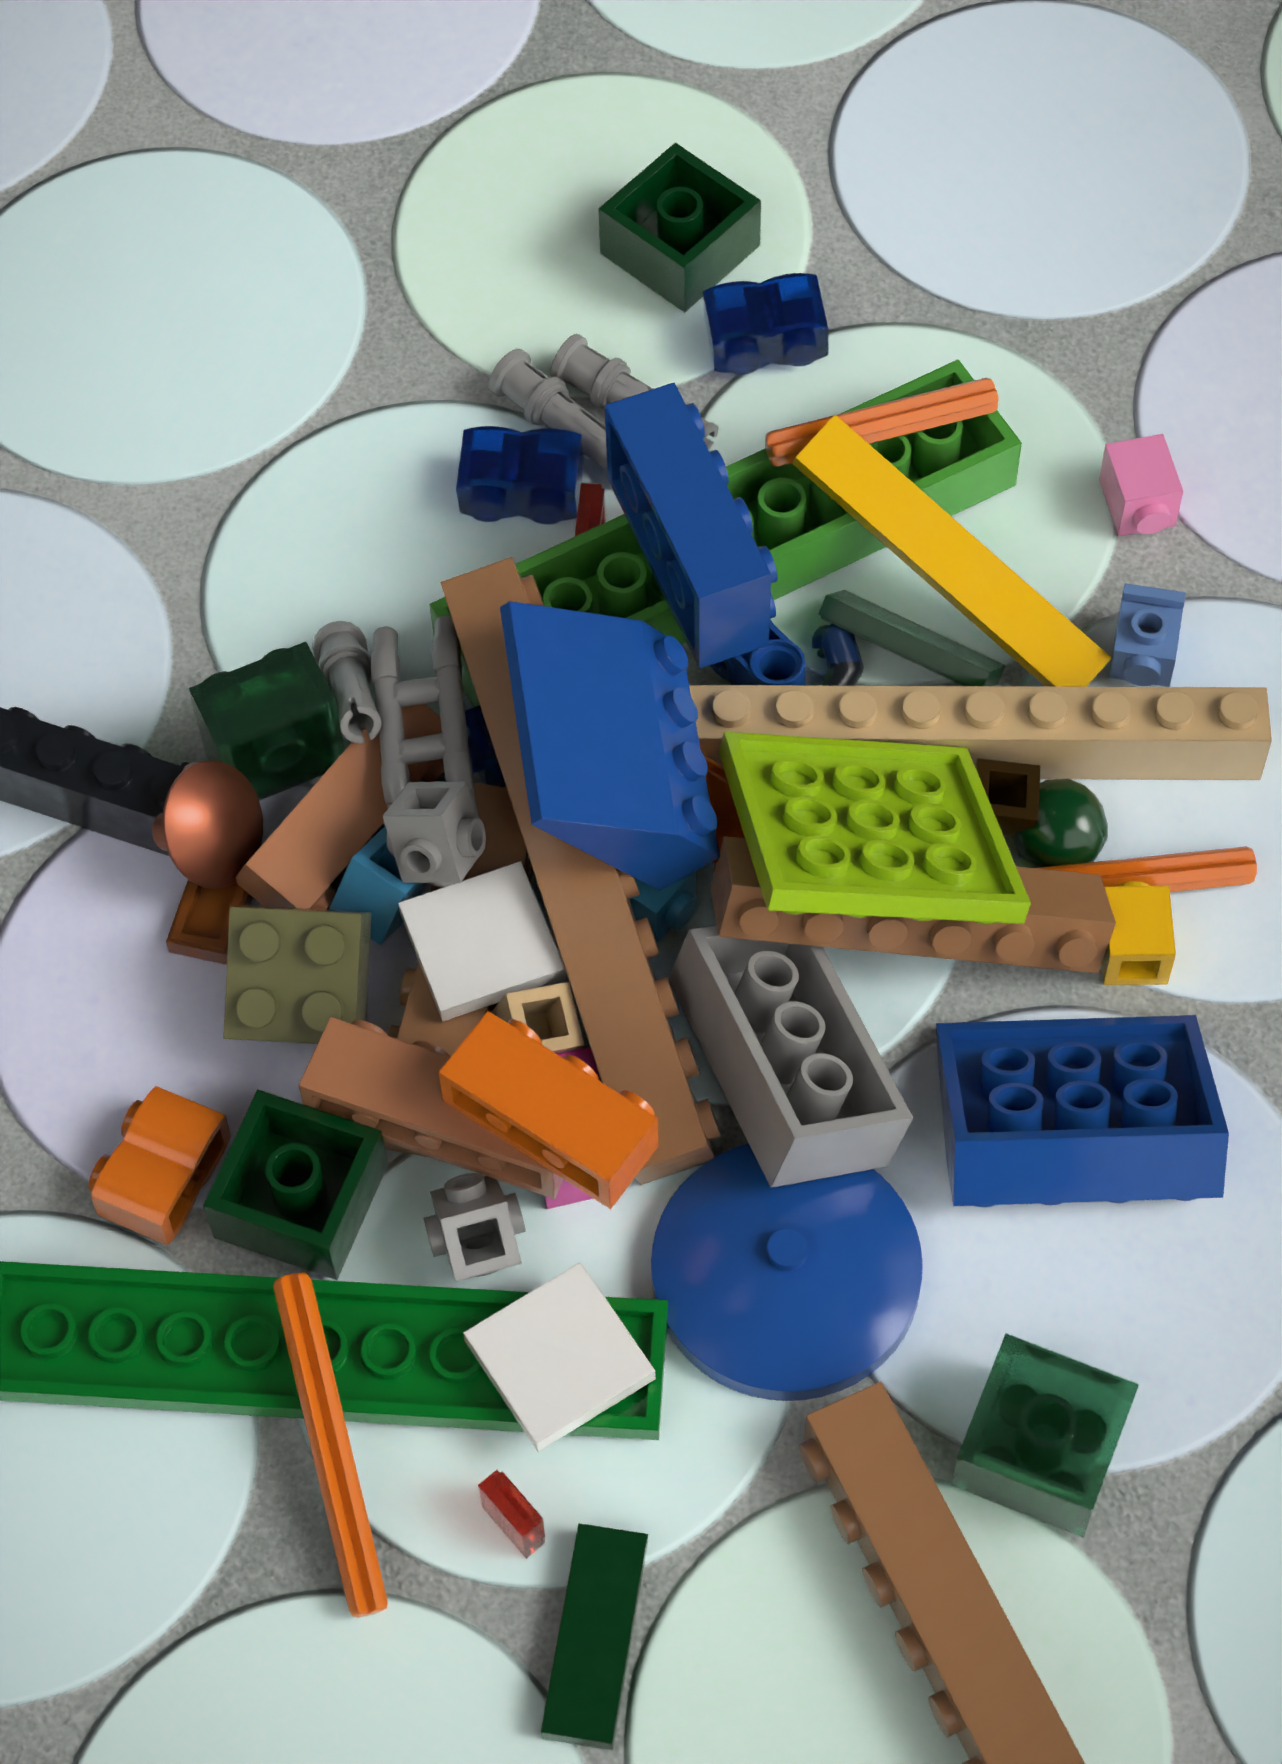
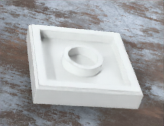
M521 861L398 903L400 915L442 1022L500 1002L506 993L548 986L566 979L565 966Z
M581 1262L463 1332L465 1343L537 1452L656 1379L654 1368Z

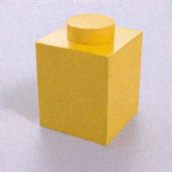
M1129 881L1114 887H1104L1116 924L1102 961L1103 985H1167L1176 956L1169 886H1150L1145 882Z

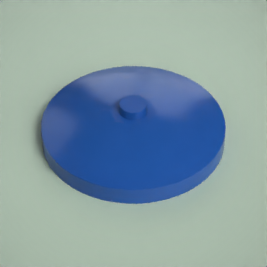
M749 1143L728 1150L704 1163L679 1186L661 1215L652 1245L651 1273L654 1299L668 1300L667 1333L676 1347L690 1363L719 1384L752 1397L768 1400L797 1401L824 1397L853 1386L871 1375L886 1362L904 1339L918 1306L922 1283L923 1262L917 1229L903 1200L878 1172L871 1169L771 1188Z

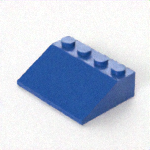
M512 601L502 605L500 613L531 825L659 891L720 858L715 831L718 822L715 811L710 804L705 776L708 766L700 749L696 727L698 711L691 698L686 671L688 657L680 642L672 636H666L641 620Z
M1196 1015L936 1023L946 1162L953 1206L992 1207L1010 1204L1058 1205L1073 1202L1108 1201L1112 1203H1125L1136 1200L1176 1199L1191 1201L1198 1198H1223L1229 1131Z

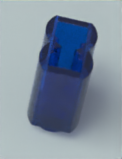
M791 273L776 276L761 283L751 281L723 283L703 291L704 320L714 371L744 375L771 363L800 367L829 355V329L817 275Z
M480 426L463 430L456 484L460 513L472 516L476 520L483 522H495L502 518L520 515L546 525L578 518L584 464L581 434L553 428L520 432L497 426Z

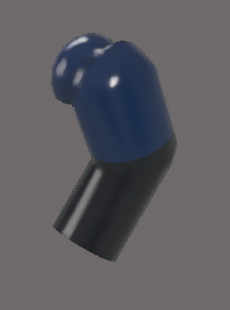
M834 624L820 626L812 636V648L819 649L817 655L820 658L826 659L829 670L818 686H855L864 671L855 635Z

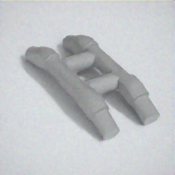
M441 616L434 623L432 654L436 676L404 682L400 680L398 633L392 627L383 626L378 628L373 634L371 673L372 682L375 686L376 708L382 724L379 732L382 761L380 769L387 808L391 806L408 782H410V772L407 765L443 759L446 782L467 781L477 818H479L472 759L469 754L461 678V648L452 617ZM439 701L442 733L405 739L402 707Z

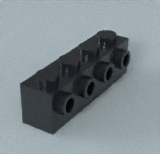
M0 707V801L169 856L168 851L160 849L155 843L152 835V825L155 818L163 813L165 799L171 785L183 771L184 767L190 763L180 762L177 765L155 758L143 748L126 743L118 746L97 739L90 732L78 726L67 725L63 728L41 721L25 709L10 707L7 710Z

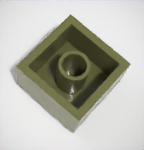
M247 905L230 907L223 1039L318 1044L330 1017L348 1023L354 1020L366 1021L372 912Z

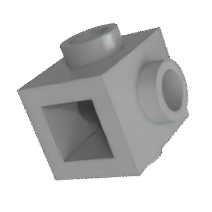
M467 781L408 782L383 815L387 829L388 850L396 859L402 883H430L437 887L461 883L485 849V828L483 822L476 816Z
M479 1173L456 1176L448 1180L444 1184V1188L430 1191L435 1215L423 1218L430 1247L434 1257L446 1254L456 1282L471 1277L486 1276L500 1269L522 1264L515 1235L526 1232L516 1193L504 1195L497 1179L488 1176L484 1177Z

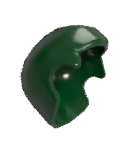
M1068 778L1051 779L1040 783L1037 826L1012 835L1019 856L1037 867L1094 862L1102 851L1108 838V823L1103 805L1097 796L1084 784Z

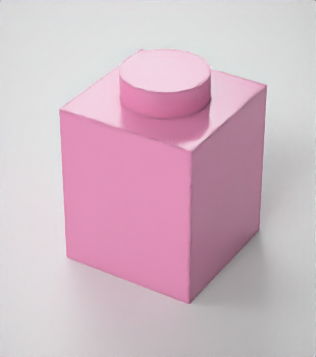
M1158 434L1105 444L1099 481L1118 537L1135 533L1154 534L1165 528L1176 526L1183 488L1164 435Z

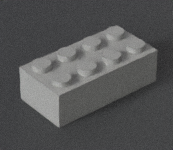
M717 925L689 929L668 980L770 1187L888 1167L914 1117L824 948L719 937Z

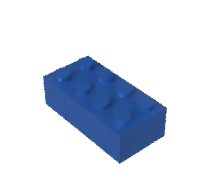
M675 382L606 404L605 426L608 481L699 669L769 645L770 619L776 617L775 603L771 594V584L777 582L778 579L776 566L769 549L765 545L757 547L751 535L753 525L746 503L741 497L733 499L727 487L729 483L728 473L721 454L717 449L709 452L703 440L705 430L696 405L694 403L685 404Z

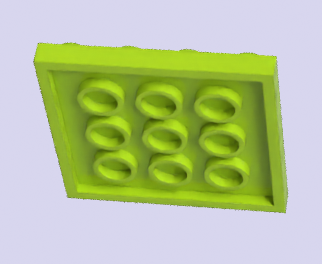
M724 731L719 755L767 911H782L794 915L803 913L842 914L855 918L880 916L911 918L918 921H930L933 919L974 921L986 925L994 923H1025L1031 902L967 747Z

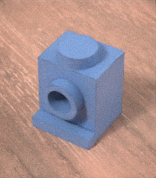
M1124 584L1109 678L1126 680L1137 686L1160 685L1170 687L1176 662L1186 592Z

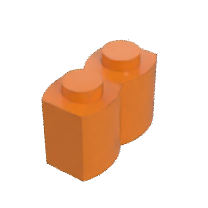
M155 1086L143 1101L136 1100L128 1109L121 1127V1135L124 1137V1140L117 1146L111 1156L105 1154L97 1161L92 1170L88 1188L92 1192L90 1196L97 1216L168 1246L184 1225L200 1189L209 1180L223 1156L231 1133L226 1115Z

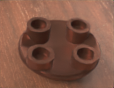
M211 760L187 764L168 791L163 813L159 814L152 825L154 841L160 849L168 851L176 868L194 884L203 888L213 889L233 885L237 882L236 875L262 844L263 816L257 794L248 779L238 769L227 763Z

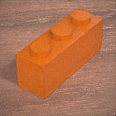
M487 1011L439 1071L443 1102L609 1209H612L659 1147L658 1118L645 1100L628 1090H622L618 1093L600 1082L597 1074L588 1064L569 1054L562 1058L543 1046L539 1036L530 1027L518 1020L511 1019L507 1023L490 1011Z

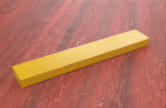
M836 414L795 457L792 464L1044 686L1087 687L1112 659L1103 649Z

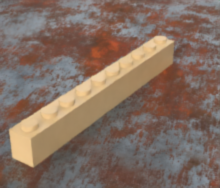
M689 685L691 698L698 711L696 727L700 749L703 755L722 765L719 749L725 731L967 747L974 765L977 758L1040 765V779L1261 780L1272 742L1267 687Z

